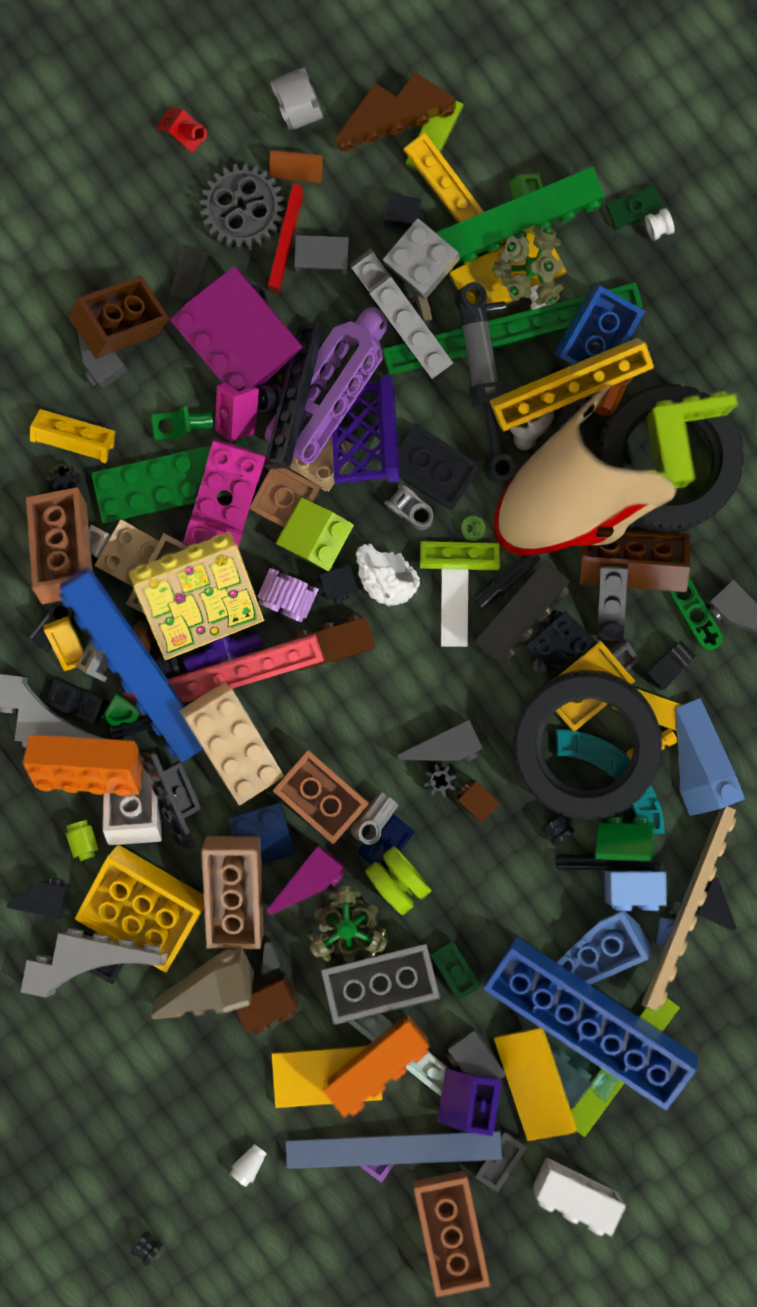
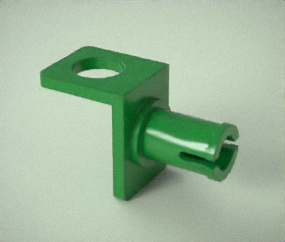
M182 406L175 413L153 414L151 416L154 440L184 439L191 429L212 428V414L210 411L188 414L187 406ZM165 419L172 423L173 430L171 433L164 434L159 430L158 423L161 420Z

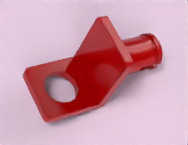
M169 108L156 126L159 131L170 133L190 152H194L207 137L206 128H203V125H199L183 109ZM173 116L172 120L166 124L169 118Z

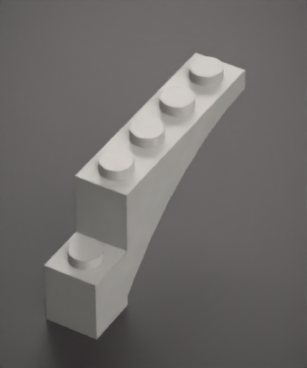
M371 249L350 264L370 295L432 379L453 364L452 360Z
M0 674V712L16 714V709H19L15 741H21L22 747H27L29 735L106 739L75 727L58 716L27 684L28 678Z
M68 928V931L58 933L54 957L37 954L35 958L26 961L21 992L46 998L54 995L56 988L66 981L90 969L120 963H142L159 966L166 963L168 952L160 951V946L144 944V947L134 945L135 941L120 938L117 942L109 940V936L105 934L93 933V936L83 935L84 930Z

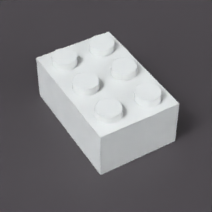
M547 1157L532 1186L536 1199L539 1201L538 1204L551 1212L557 1209L564 1213L563 1217L576 1224L579 1221L588 1224L589 1230L601 1236L604 1233L612 1236L625 1209V1204L619 1192Z

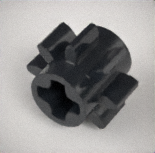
M67 464L56 465L52 470H49L50 477L46 478L48 489H53V492L78 487L77 484L81 482L79 472H74L73 466Z

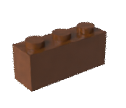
M360 614L345 618V624L335 626L334 622L321 625L318 632L311 634L309 630L297 632L294 634L295 638L290 640L293 641L316 634L324 660L298 668L299 671L375 649L367 618L361 619Z

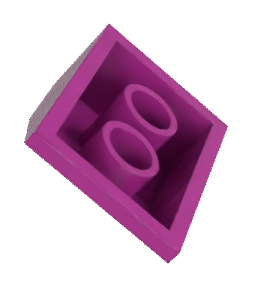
M319 844L271 904L267 912L270 915L325 890L330 884L335 887L344 875V871L341 870L344 863Z

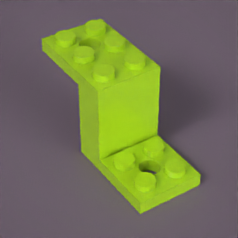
M718 392L711 394L710 399L700 400V396L683 399L684 403L673 404V401L657 403V407L653 408L646 417L655 470L645 472L657 473L670 481L675 489L686 487L694 480V473L685 422L728 415L737 406L736 394L727 396V392Z

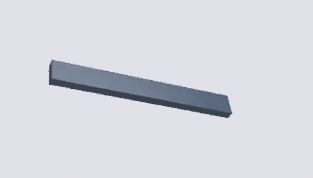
M500 1130L493 1131V1136L468 1132L286 1140L287 1169L502 1159Z

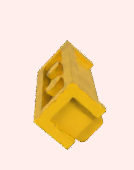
M39 409L30 426V441L52 445L96 458L102 463H106L108 452L114 447L115 431Z

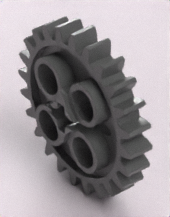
M234 164L233 172H229L224 167V176L221 177L215 173L216 182L207 181V185L211 190H202L203 196L207 198L200 201L201 207L206 208L200 211L201 217L207 218L203 222L205 228L211 227L209 230L211 237L218 234L217 241L219 244L226 239L228 248L233 243H236L238 250H241L243 244H247L248 249L251 250L252 242H256L261 247V238L264 237L266 240L271 241L269 232L278 233V228L275 224H283V219L278 216L285 214V208L279 206L285 203L284 197L278 196L282 192L281 187H274L276 184L275 178L267 180L268 172L266 170L259 175L258 166L249 171L247 164H244L243 170H239L237 165ZM249 185L256 188V190L249 195L244 194L242 192V190ZM222 197L232 198L228 205L219 204V200ZM259 197H264L263 200H258ZM243 203V205L247 209L242 211V209L239 208V204ZM257 209L267 211L266 215L262 218H256L253 213ZM222 214H228L225 218L221 217ZM233 220H241L243 222L242 226L238 229L231 228L230 223Z

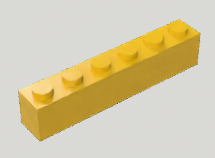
M635 338L489 400L498 425L503 431H506L603 390L610 385H615L654 368L646 343L639 338Z

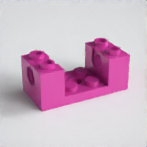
M214 439L183 545L200 544L212 539L216 535L230 532L237 548L239 547L266 454ZM222 490L231 492L233 496L231 503L227 505L219 503L217 499L218 493Z

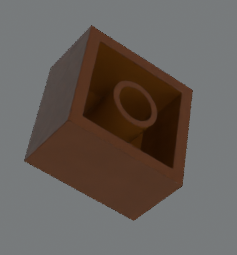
M285 973L252 989L250 1005L237 1008L236 1011L247 1034L254 1031L256 1035L269 1029V1025L277 1019L282 1023L294 1017L299 1001Z

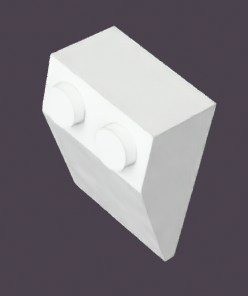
M145 770L139 795L120 796L116 793H104L103 833L108 845L162 841L161 801L152 790V784L154 783Z

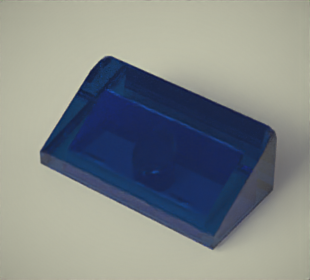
M393 813L381 829L379 840L374 844L363 843L358 849V853L371 865L374 862H378L386 868L388 865L384 861L383 854L393 846L401 851L416 832Z

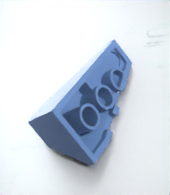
M701 698L676 707V738L678 740L680 776L679 792L689 816L718 810L744 800L745 797L736 774Z
M621 911L600 920L556 963L590 985L648 960L652 947L641 926L625 911Z

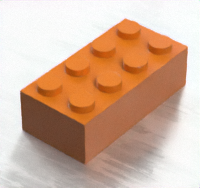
M29 735L23 765L33 785L42 791L57 789L69 793L88 791L96 795L104 793H116L120 796L139 795L144 773L141 764L142 758L135 741Z
M408 1013L405 1014L325 1080L323 1092L343 1117L349 1113L352 1116L364 1107L363 1101L369 1096L377 1097L385 1090L384 1084L391 1078L394 1081L399 1079L407 1071L405 1067L412 1061L417 1063L428 1054L426 1050L429 1048L428 1038Z

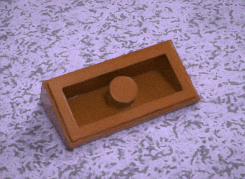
M270 151L271 178L315 183L322 181L323 156Z

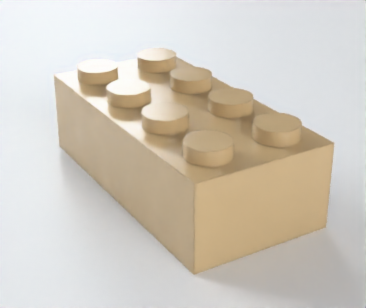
M226 682L179 710L238 805L243 804L285 777L235 693Z

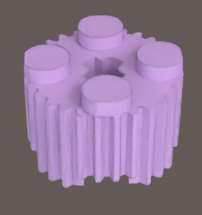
M270 568L257 596L260 598L258 603L277 612L281 607L283 608L282 614L302 622L303 618L307 617L319 589L309 586L307 590V583L282 573L277 577L279 571Z

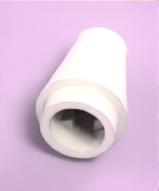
M254 1144L231 1166L233 1169L229 1174L247 1187L250 1182L253 1183L267 1153Z

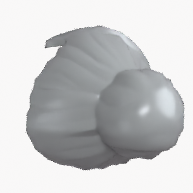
M554 410L510 429L518 449L528 451L536 445L537 438L547 432L554 420Z

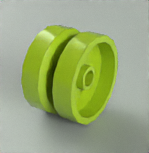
M393 846L383 854L389 871L381 863L374 862L365 872L382 897L404 916L414 907L413 900L409 894L411 896L414 894L416 898L422 900L432 890L407 858Z

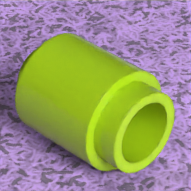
M87 820L68 825L66 827L68 831L66 837L73 858L79 857L81 862L95 857L94 852L98 851L99 848L92 826H88Z

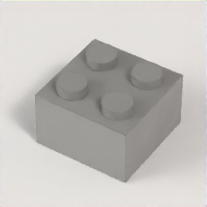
M417 219L383 261L387 268L426 300L459 261L460 257L454 248L421 220Z

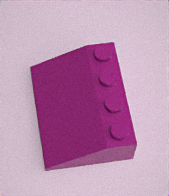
M236 266L191 299L170 319L222 383L226 382L238 392L253 386H263L303 348L301 343Z

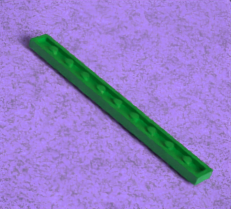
M636 283L609 289L612 293L640 309L643 308ZM586 296L488 321L493 349L567 330ZM463 328L434 335L451 360L467 356ZM406 343L383 349L389 376L423 368Z

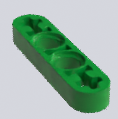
M672 558V563H680L677 559ZM689 578L687 587L690 590V597L687 600H680L676 596V592L668 591L698 645L704 650L717 649L722 643V633ZM694 608H698L703 612V620L700 623H694L690 620L689 613ZM709 622L711 626L706 627V630L709 634L714 633L716 635V638L713 640L715 644L713 646L711 643L705 644L703 639L706 638V634L703 630L698 633L696 628Z

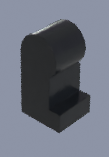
M680 640L650 667L644 675L660 691L665 690L696 655Z

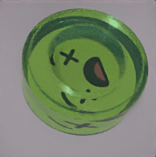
M468 515L463 519L460 531L466 540L478 541L484 537L487 531V524L479 515Z

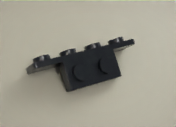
M144 750L140 752L143 758L141 761L142 767L150 775L154 783L152 784V790L163 804L162 812L166 820L173 827L172 835L175 842L179 846L188 849L196 847L184 819L201 810V807L182 762L176 761L162 769L154 751Z

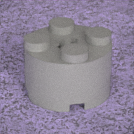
M305 67L277 77L274 81L270 82L273 92L280 103L279 108L289 130L298 129L324 118Z

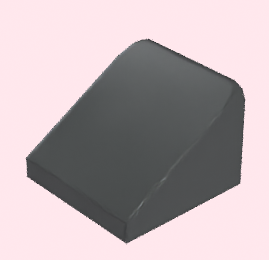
M625 639L624 641H613L607 646L609 651L627 671L640 661L629 642Z
M270 939L264 945L262 975L280 967L281 959Z

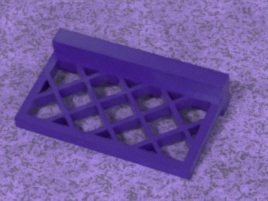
M391 376L381 377V382L369 383L364 386L346 413V416L354 422L346 430L338 426L332 433L335 484L389 478V482L400 481L395 389ZM377 391V398L371 404L362 399L366 393ZM336 402V404H335V406H334V409H333V410H335V409H336V407H337V405H338V403H337V402ZM357 403H360L366 409L356 417L349 411ZM371 412L379 417V420L372 427L363 422ZM358 425L367 430L359 440L351 435ZM372 435L380 440V443L373 450L364 444ZM346 438L355 444L347 453L339 449V445ZM359 448L368 453L361 463L352 458ZM373 458L381 463V470L369 471L365 467ZM347 461L356 467L350 474L340 475V468Z

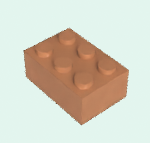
M310 750L304 754L273 790L332 844L337 841L369 804L366 799Z

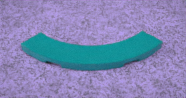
M556 729V756H568L587 761L605 771L614 780H617L627 769L630 759L627 754L613 744L584 732ZM650 786L646 793L637 802H634L631 807L635 817H648L649 822H655V834H665L661 806L652 786Z

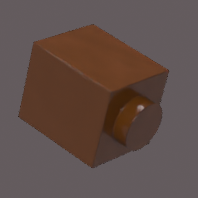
M467 781L457 792L461 795L457 800L480 822L500 804L477 781H474L472 784Z

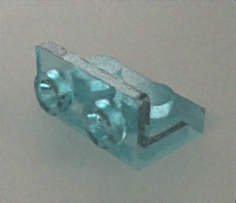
M551 1048L568 1104L571 1108H574L593 1085V1082L590 1080L592 1075L579 1065L578 1068H575L569 1063L571 1057L562 1049L558 1048L555 1051Z

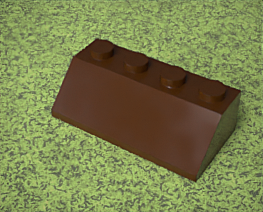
M598 528L596 536L611 537L614 529ZM625 530L618 540L610 544L582 545L580 585L600 586L601 564L628 565L627 588L687 592L690 572L689 534ZM672 558L677 559L680 563H672Z

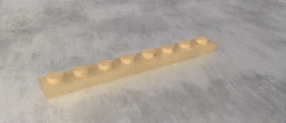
M726 806L717 812L641 1005L657 1011L658 1006L662 1007L666 1000V986L668 981L672 982L677 972L675 963L678 956L681 957L687 947L686 935L688 931L691 932L696 924L697 917L694 915L698 906L701 907L706 899L707 892L704 890L707 882H711L715 876L717 867L714 865L717 857H721L725 851L727 843L724 842L727 832L730 833L736 823V818L734 817L736 810Z

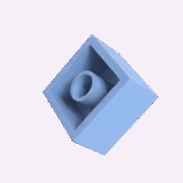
M604 870L605 903L611 905L612 909L631 911L632 906L638 905L639 909L655 911L659 910V905H666V872L659 870Z

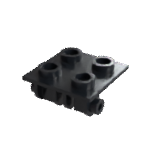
M552 610L548 615L550 624L525 646L556 676H559L598 642L567 611Z

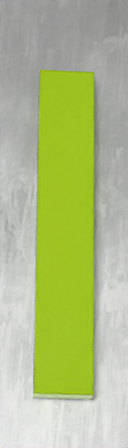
M666 997L663 1006H658L657 1011L645 1007L638 1017L663 1032L680 1007ZM601 1067L570 1108L577 1132L583 1137L588 1134L624 1085V1082Z

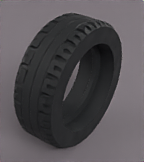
M661 384L638 391L623 401L603 426L596 443L594 459L608 468L625 471L624 449L632 431L646 420V417L653 408L657 407V403L673 401V404L684 403L683 399L700 396V400L710 399L711 397L705 392L701 393L699 389L686 385L682 387L680 384H666L665 386ZM725 415L691 421L706 435L713 452V468L704 488L686 501L672 504L665 503L635 520L631 523L632 525L636 524L639 528L648 531L680 532L700 525L726 505L737 489L736 487L741 480L743 472L742 467L744 466L742 437L737 431L738 426L735 424L732 416Z
M579 670L565 673L549 680L530 697L519 716L515 728L513 750L516 767L522 781L540 803L545 804L547 808L554 812L562 813L567 817L593 820L599 817L613 816L617 812L624 811L646 793V790L650 788L660 766L662 738L655 713L639 690L626 680L610 673ZM596 699L612 705L625 717L632 730L634 749L631 761L624 773L607 786L597 789H579L569 786L560 781L550 771L544 760L541 746L544 727L556 710L574 700Z

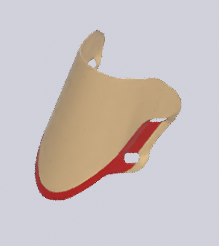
M612 385L606 387L593 397L529 457L510 479L501 495L494 515V534L499 545L505 550L517 555L531 556L554 552L574 545L610 544L618 540L624 534L627 527L635 520L672 500L676 490L673 484L657 473H638L608 468L592 458L581 444L577 427L587 418L583 419V413L594 404L595 408L591 412L593 413L599 407L606 392ZM599 527H613L614 529L611 537L596 536Z

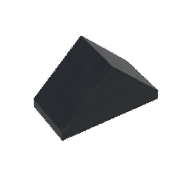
M714 877L711 882H707L704 890L707 892L706 899L701 907L698 906L695 914L729 930H736L737 927L719 879Z

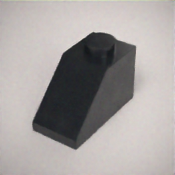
M48 877V880L35 884L7 902L6 908L60 919L64 915L70 885L63 884V879Z

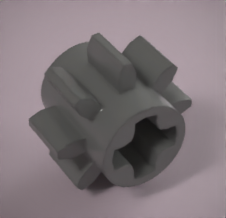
M435 765V772L433 774L430 772L425 773L430 777V782L424 783V786H432V796L436 791H441V795L445 797V790L447 788L455 789L450 785V780H454L456 776H449L447 774L449 771L448 766L445 767L444 771H439V767ZM443 773L446 775L444 780L447 784L445 787L440 785L439 788H436V782L433 780V777L435 775L440 776Z

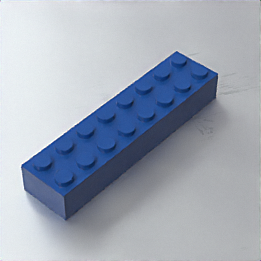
M517 936L487 978L483 990L664 1110L669 1108L697 1071L698 1056Z

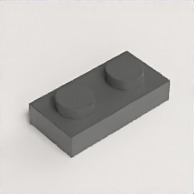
M505 1130L501 1134L502 1159L484 1160L474 1175L476 1179L497 1193L527 1148L524 1143Z

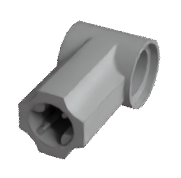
M379 791L361 817L356 818L350 826L351 835L365 844L376 843L381 836V829L399 805ZM369 824V833L362 837L363 827Z

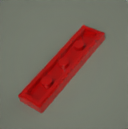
M295 184L292 185L268 283L269 291L277 294L281 291L304 196L302 186Z

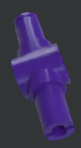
M258 632L236 640L235 638L230 639V636L208 643V647L204 648L205 651L184 658L183 661L189 673L241 657V655L263 647Z

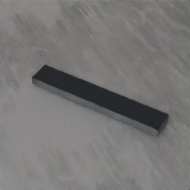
M320 323L298 326L296 339L303 348L289 361L264 461V466L269 470L290 468L325 328Z

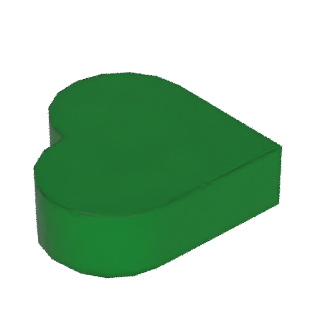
M117 692L106 709L104 717L108 724L117 726L122 722H135L139 717L140 710L134 701Z

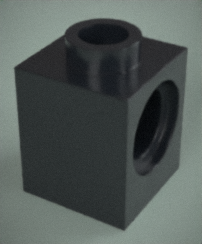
M390 193L385 215V226L408 230L417 219L423 222L425 209L420 208L421 199Z

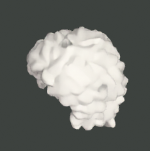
M363 544L358 547L356 552V562L359 564L358 575L361 578L364 589L369 592L371 598L376 599L378 603L391 606L407 602L417 592L420 578L417 576V572L413 570V567L409 566V562L404 561L401 553L396 555L394 552L381 553L376 551L372 544Z

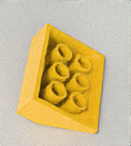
M117 845L106 858L75 920L97 933L108 935L109 940L118 942L122 938L135 941L134 945L144 947V944L160 946V951L168 952L166 963L153 966L167 973L205 908L204 895L131 851Z

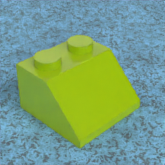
M300 497L275 544L319 569L330 571L354 524Z

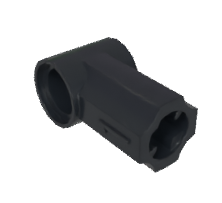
M56 602L50 607L47 616L29 637L34 644L46 652H49L52 646L44 632L43 625L59 620V610L66 607L63 602ZM70 606L69 608H67L69 612L68 616L72 624H74L76 622L75 615H77V613L74 611L72 606Z

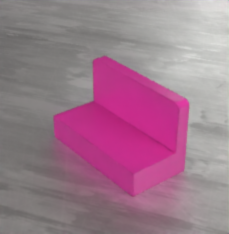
M226 382L217 385L215 431L231 443L255 434L259 389L253 386L238 392Z

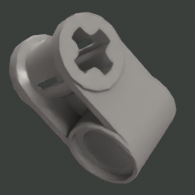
M400 483L398 485L399 489L389 501L386 500L384 502V505L415 529H428L433 523L431 507L407 486ZM418 511H425L428 513L429 518L426 522L419 523L414 519V515Z

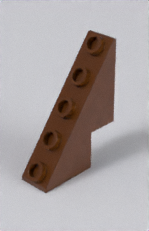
M414 72L397 97L375 83L335 138L337 149L343 152L349 151L355 145L364 142H376L381 136L387 134L396 135L402 133L405 128L414 125L417 127L429 123L430 118L439 115L440 118L450 117L455 113L456 98Z

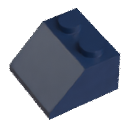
M281 802L228 819L233 836L260 837L261 864L297 853Z

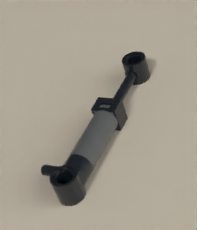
M471 282L456 292L455 304L460 311L472 387L469 390L472 406L484 405L492 456L484 464L483 472L488 480L501 482L514 476L516 463L511 456L502 453L497 419L489 400L503 395L504 390L502 381H498L487 314L505 312L507 305L504 301L485 304L487 300L486 289L477 282ZM467 292H471L475 296L474 304L467 300ZM497 462L502 463L504 467L502 475L496 472L495 465Z

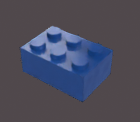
M593 283L554 354L574 365L629 341L645 311L604 287Z

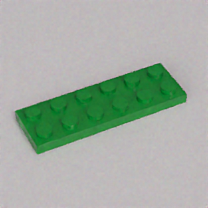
M245 438L231 443L248 449ZM212 445L91 473L103 525L119 522L120 519L125 521L194 505ZM222 490L218 493L217 499L229 497L232 494L228 490Z

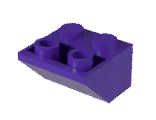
M445 1067L437 1122L464 1132L493 1136L501 1085L500 1078L466 1073L463 1070Z

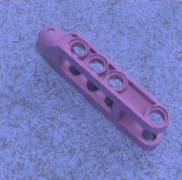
M369 307L360 314L355 323L350 321L334 327L320 347L301 424L307 416L311 419L297 438L293 454L294 458L305 464H311L315 461L382 361L383 356L379 340L387 329V318L380 309ZM339 343V347H338V349L335 351V347H336V345ZM359 343V347L321 404H315L314 401L322 389L325 390L327 387L326 383L336 368L341 366L340 362L350 347ZM368 356L367 362H366V364L363 366V362H364V360L366 359V357ZM325 364V367H324L323 371H322L321 374H320V370H321L322 366ZM353 379L352 385L348 388L350 381ZM339 400L336 409L333 410L336 402ZM276 415L265 432L267 443L270 441ZM309 445L308 451L304 454L306 447Z

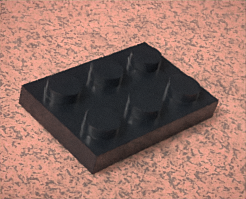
M414 423L398 448L400 478L453 511L481 468V465L416 423Z

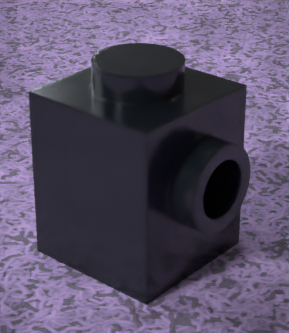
M350 565L321 574V580L317 581L321 597L326 595L327 599H333L334 603L350 599L348 594L358 591Z

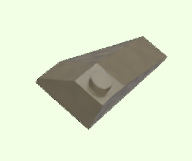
M242 947L234 950L228 949L216 955L154 999L151 1013L153 1020L181 1017L185 1012L191 1011L195 1015H203L205 1010L215 1009L216 1013H225L250 1005L254 971Z

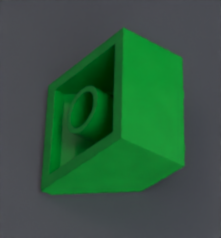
M620 816L606 817V821L602 820L599 823L596 859L651 861L655 855V822H649L648 817H632V821H622Z

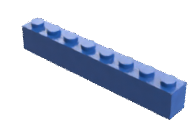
M89 566L60 583L61 593L59 596L67 608L72 606L77 613L75 615L77 623L83 630L86 628L92 635L90 638L92 644L97 651L103 650L108 657L105 659L107 665L113 673L118 671L123 678L121 684L128 694L133 692L138 700L136 705L143 715L148 714L153 721L151 726L158 736L163 735L167 740L165 745L173 757L177 755L181 762H184L203 750L179 711L186 707V705Z

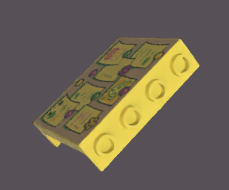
M230 532L216 535L208 541L193 544L185 550L165 555L160 560L140 565L134 570L129 571L133 586L165 660L264 621L238 548Z

